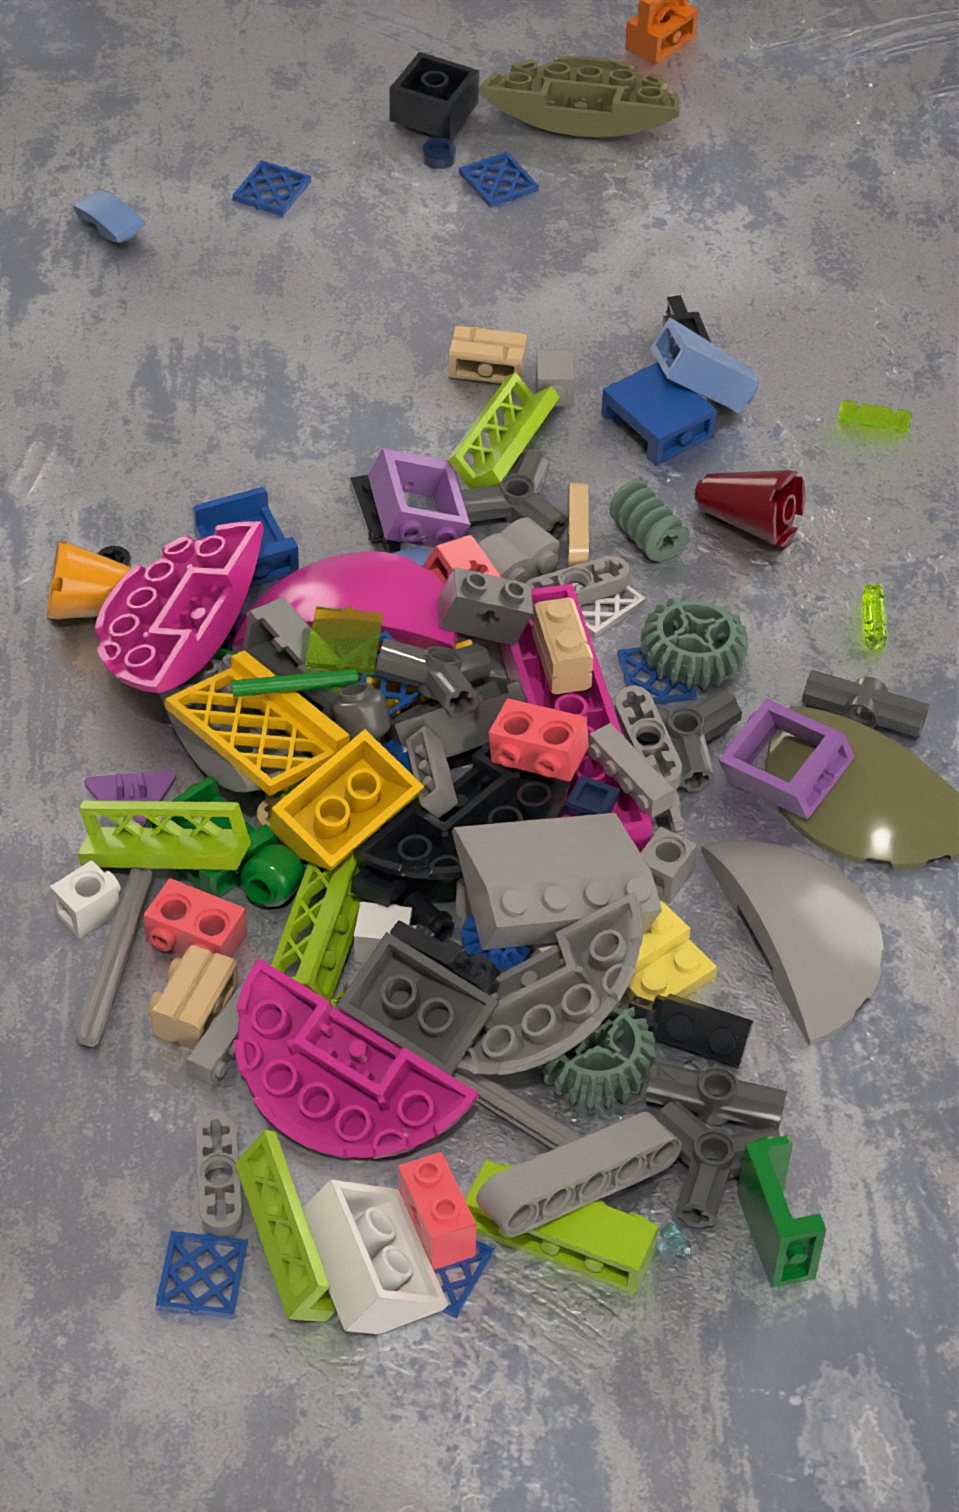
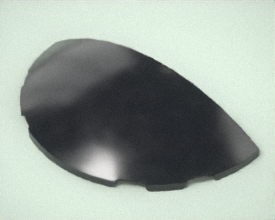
M488 741L472 755L473 767L453 783L458 804L451 811L446 812L437 819L427 809H422L413 803L354 851V858L379 871L401 877L428 880L461 878L463 873L452 834L454 827L560 818L565 808L564 804L570 789V781L492 763Z

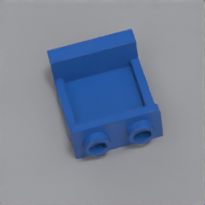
M658 362L603 389L601 415L605 419L619 415L648 441L647 459L656 467L714 437L717 410L697 392L668 379Z
M265 487L244 491L193 507L194 534L197 540L215 535V527L218 525L246 521L262 522L264 528L260 551L249 589L281 580L294 571L299 570L298 546L293 537L285 539L269 509L268 492Z

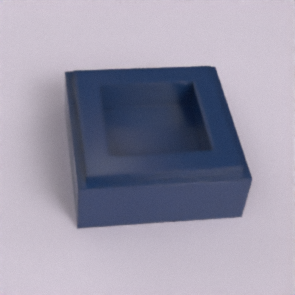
M581 775L564 804V814L573 817L611 813L619 800L620 789Z

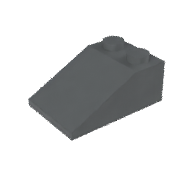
M386 932L336 1006L339 1011L401 1049L405 1047L451 1076L498 1006L499 1001Z

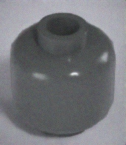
M357 683L344 687L339 691V697L332 704L336 724L350 734V741L365 729L380 742L381 736L387 733L391 727V719L384 694L379 689L371 688L369 683Z

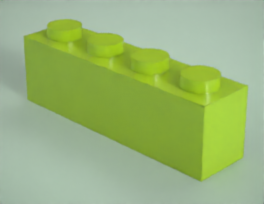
M485 1159L465 1198L466 1204L476 1223L477 1234L623 1291L636 1294L656 1251L659 1225L651 1223L642 1215L636 1213L628 1214L607 1206L601 1200H597L520 1235L509 1236L478 1206L476 1197L481 1186L490 1177L513 1166L497 1164Z

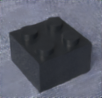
M418 52L390 87L389 121L450 140L479 103L480 70Z

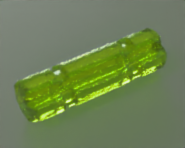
M843 400L840 404L838 417L841 422L853 424L854 420L859 421V425L888 429V426H894L893 430L907 432L910 428L912 418L910 410L897 408V412L891 411L892 407L862 403V406H856L857 402Z
M868 583L863 587L864 592L862 593V601L865 606L863 607L864 631L866 632L865 644L869 649L878 648L881 650L886 646V640L888 639L887 628L885 627L887 625L886 606L883 599L885 598V592L881 584L873 585Z

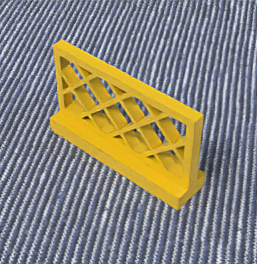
M243 650L231 656V668L166 698L165 709L271 796L310 776L350 742V734L296 691L233 697L232 694L216 693V690L229 684L231 685V680L276 676ZM189 703L207 704L206 710L187 709L185 705ZM213 705L236 707L235 713L212 711ZM242 707L255 708L264 716L241 714ZM209 723L233 725L232 732L214 731L209 727ZM238 727L262 728L261 735L238 733ZM268 729L283 730L290 737L267 735ZM235 745L259 747L258 754L242 753L235 749ZM265 748L289 750L288 757L264 755ZM294 751H308L314 757L311 759L294 757ZM261 768L286 769V771L270 778Z

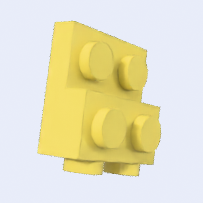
M663 901L660 902L662 912L646 933H643L642 945L640 946L635 966L636 969L624 992L630 1000L635 995L654 1001L656 995L667 997L669 994L685 998L716 978L718 966L689 939L691 928Z

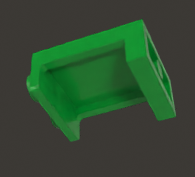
M209 776L200 783L191 785L184 793L170 802L225 801L219 795L218 781L213 776ZM172 816L170 819L184 829H193L195 827L193 823L182 816ZM211 817L209 819L222 829H232L229 817ZM146 818L147 828H155L157 826ZM244 819L251 844L237 870H175L194 888L221 898L242 884L241 872L244 865L263 846L277 844V836L270 830L268 825L265 824L255 830Z
M789 1135L776 1138L764 1136L745 1144L737 1191L738 1199L771 1288L816 1279L827 1230L821 1213L795 1219L791 1215L783 1193L793 1146Z

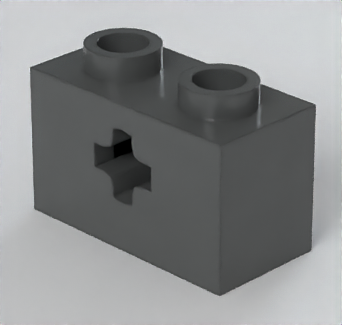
M459 567L453 568L437 598L439 629L514 646L533 615L531 584Z

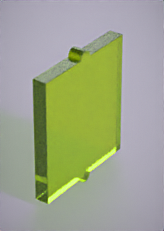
M316 606L306 667L336 671L357 669L358 673L374 674L383 613L354 610L351 606L346 607V609Z

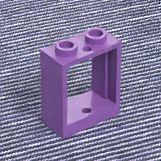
M382 448L368 474L385 539L435 548L437 545L462 538L470 526V522L454 468L450 462L444 459ZM404 492L434 497L438 512L407 507Z
M765 699L758 710L750 715L745 727L734 741L725 747L719 762L731 784L808 820L855 756L844 733L769 699ZM778 728L817 746L790 783L751 765Z

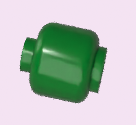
M269 844L263 846L244 865L241 872V882L247 896L252 901L262 906L277 907L285 903L298 890L304 876V867L300 858L286 846Z

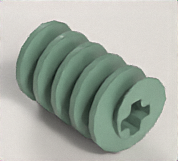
M642 479L628 481L615 493L610 504L609 511L611 517L628 533V536L636 542L638 547L651 560L658 562L668 560L676 556L683 549L689 536L688 528L682 527L681 520L677 516H673V512L664 506V502L659 497H656V494L650 488H647V484Z

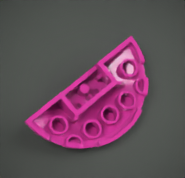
M246 521L218 525L215 527V535L196 541L189 535H186L162 547V557L148 567L144 568L141 564L133 567L110 592L97 617L95 631L99 637L100 647L96 649L106 669L112 672L122 683L139 690L162 693L173 689L200 671L215 655L226 639L245 601L260 551L264 528L262 522Z
M374 551L351 552L321 559L294 571L280 580L249 609L252 610L284 597L322 641L372 640L386 630L395 641L426 650L433 646L455 650L457 641L456 632L439 629L437 598L444 587L442 582L429 569L422 567L407 557L392 553ZM249 610L237 635L232 637L229 645L232 651L242 650ZM383 643L376 644L379 650H381Z
M257 958L251 968L237 1003V1011L240 1017L238 1038L234 1039L236 1060L239 1071L245 1077L254 1097L252 1100L279 1131L291 1140L313 1151L338 1158L378 1159L395 1156L411 1151L414 1147L443 1134L470 1109L480 1096L475 1090L405 1047L401 1049L333 1007L330 1001L263 960Z

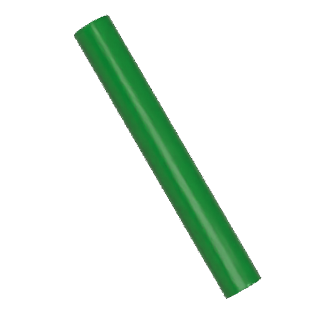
M357 669L231 680L233 697L347 687L357 684L358 676Z

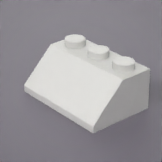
M330 1179L302 1208L330 1286L328 1291L344 1331L380 1335L440 1312L448 1306L399 1189Z

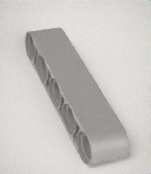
M642 1112L495 1174L479 1189L476 1203L507 1235L517 1236L664 1171L678 1158L682 1149V1143L651 1113Z

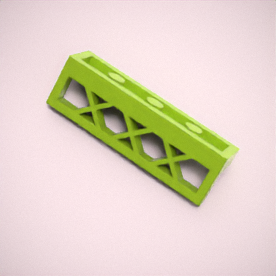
M516 372L508 375L447 460L470 489L489 487L500 483L560 396L552 386L532 394ZM511 389L522 401L520 406L513 405ZM496 411L503 412L505 427L498 426ZM481 431L488 433L490 448L483 447ZM465 453L473 454L474 471L463 458Z
M83 800L79 807L88 834L77 853L81 866L92 860L98 867L237 870L251 844L239 802ZM96 815H105L117 823L118 826L116 828L100 827ZM133 816H144L157 826L155 828H144L131 818ZM172 816H182L193 823L195 827L193 829H184L170 819ZM211 817H229L232 829H222L209 819Z
M353 852L331 871L327 869L323 873L321 872V866L308 862L271 966L284 973L290 965L300 959L301 963L296 977L290 978L330 1001V1003L354 937L360 902H366L367 900L350 893L353 877L366 866V864L354 858ZM326 887L327 891L324 898L309 908L311 898ZM311 923H314L312 933L297 944L296 939L299 932Z
M263 1130L236 1161L235 1165L287 1319L326 1322L336 1312L328 1291L330 1286L275 1131Z

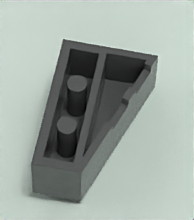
M284 597L249 610L242 651L245 650L276 676L336 671L334 667L339 662L337 657ZM344 687L296 691L336 723L332 704L339 697V691Z
M485 676L478 681L471 682V686L479 695V702L476 710L469 712L465 718H451L436 699H429L390 717L391 727L384 734L386 742L393 740L407 748L405 740L426 725L442 739L446 758L456 757L468 752L470 749L485 745L489 741L488 732L506 700L509 698L526 702L520 683L517 680Z

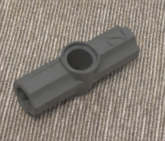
M811 670L802 696V703L841 714L870 728L878 725L915 737H920L929 709V704L888 692L886 685L874 677H860L853 682L815 670Z
M654 1061L649 1076L645 1101L667 1105L670 1101L673 1103L679 1101L689 1111L695 1112L702 1122L709 1125H721L729 1120L764 1128L774 1127L778 1131L787 1091L737 1080L731 1070L722 1066H712L701 1072Z

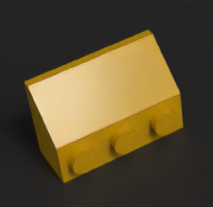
M364 729L271 808L270 830L299 858L331 871L424 790V786Z

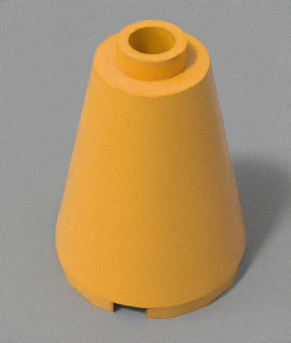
M58 541L53 564V577L50 583L47 618L62 620L98 617L101 607L110 592L132 567L72 543Z

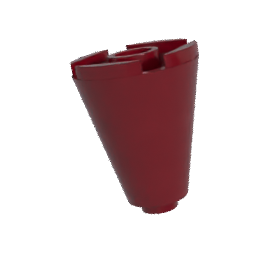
M793 470L707 474L703 480L697 483L694 496L701 511L774 546L784 547L792 541L797 533L798 527L792 526L795 515H803L806 495L805 482L803 477L796 476L799 472Z

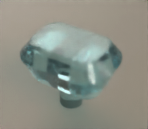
M667 1221L661 1230V1234L666 1241L657 1246L660 1253L664 1254L671 1248L677 1256L690 1253L692 1246L674 1221Z

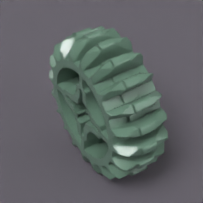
M684 595L680 602L669 598L665 606L657 605L655 611L648 614L640 639L642 642V658L647 660L648 670H657L659 679L669 677L672 686L679 682L684 683L688 690L693 684L699 685L705 691L709 683L720 687L722 681H732L733 676L744 665L749 646L747 643L746 626L740 622V615H731L730 606L718 607L716 599L710 603L704 602L701 596L697 600H689Z
M619 1001L602 1023L589 1036L571 1049V1055L574 1056L572 1060H569L562 1054L551 1061L537 1066L538 1071L543 1072L542 1079L545 1085H554L556 1097L568 1093L572 1106L580 1099L585 1100L589 1110H591L595 1102H603L606 1108L609 1109L613 1104L614 1098L626 1104L630 1093L639 1095L643 1089V1083H648L652 1064L656 1061L655 1038L653 1032L648 1031L646 1018L633 1019L635 1016L634 1007L623 1011ZM620 1043L630 1055L628 1059L621 1055V1049L617 1047Z

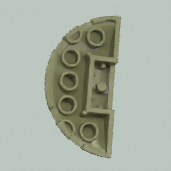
M556 56L553 62L538 66V63L533 60L519 62L511 66V71L507 75L501 77V74L493 73L479 88V95L516 119L548 131L579 137H612L641 132L678 117L680 111V100L677 92L669 93L667 91V82L658 75L651 73L641 76L635 73L632 64L597 57Z
M789 707V709L844 733L855 756L808 820L784 808H780L783 816L799 833L827 852L858 864H864L865 860L869 858L889 861L893 869H916L925 867L928 860L946 855L951 860L959 858V793L936 771L897 742L850 718L809 707ZM778 728L769 740L765 770L767 773L790 783L817 746Z

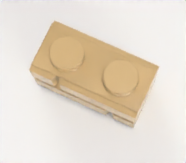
M456 325L449 351V378L502 384L508 375L516 372L523 380L527 361L528 334Z
M568 597L541 601L534 604L532 635L551 693L556 695L587 690L592 685L591 671H593L594 657L588 645L574 599Z
M195 945L188 947L182 959L175 958L172 961L167 973L168 983L163 992L155 991L150 999L147 1010L148 1016H151L152 1031L156 1037L172 1043L177 1041L181 1046L192 1050L228 1003L238 985L237 962L233 958L218 953L212 954L210 950Z

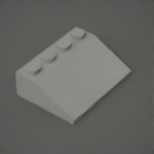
M616 813L454 827L452 830L482 950L558 942L555 932L632 892L637 895L640 904L643 933H646L662 912L652 872Z

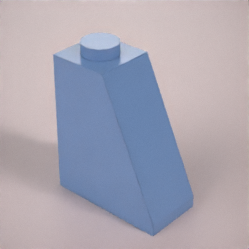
M671 318L667 320L650 348L668 379L741 413L746 403H750L757 393L760 382L749 366Z

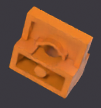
M640 0L638 15L632 17L626 25L625 49L654 65L658 64L696 37L698 9L689 5V0Z

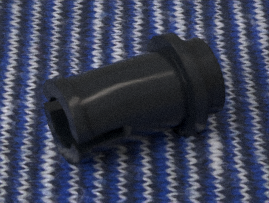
M413 892L404 900L402 906L412 908V920L417 925L421 924L428 928L438 937L439 941L447 940L455 927L450 913L440 911L424 897L425 895L422 892Z

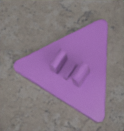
M173 770L95 776L87 777L84 783L85 788L97 801H163L176 780V773ZM133 816L131 818L146 828V817Z

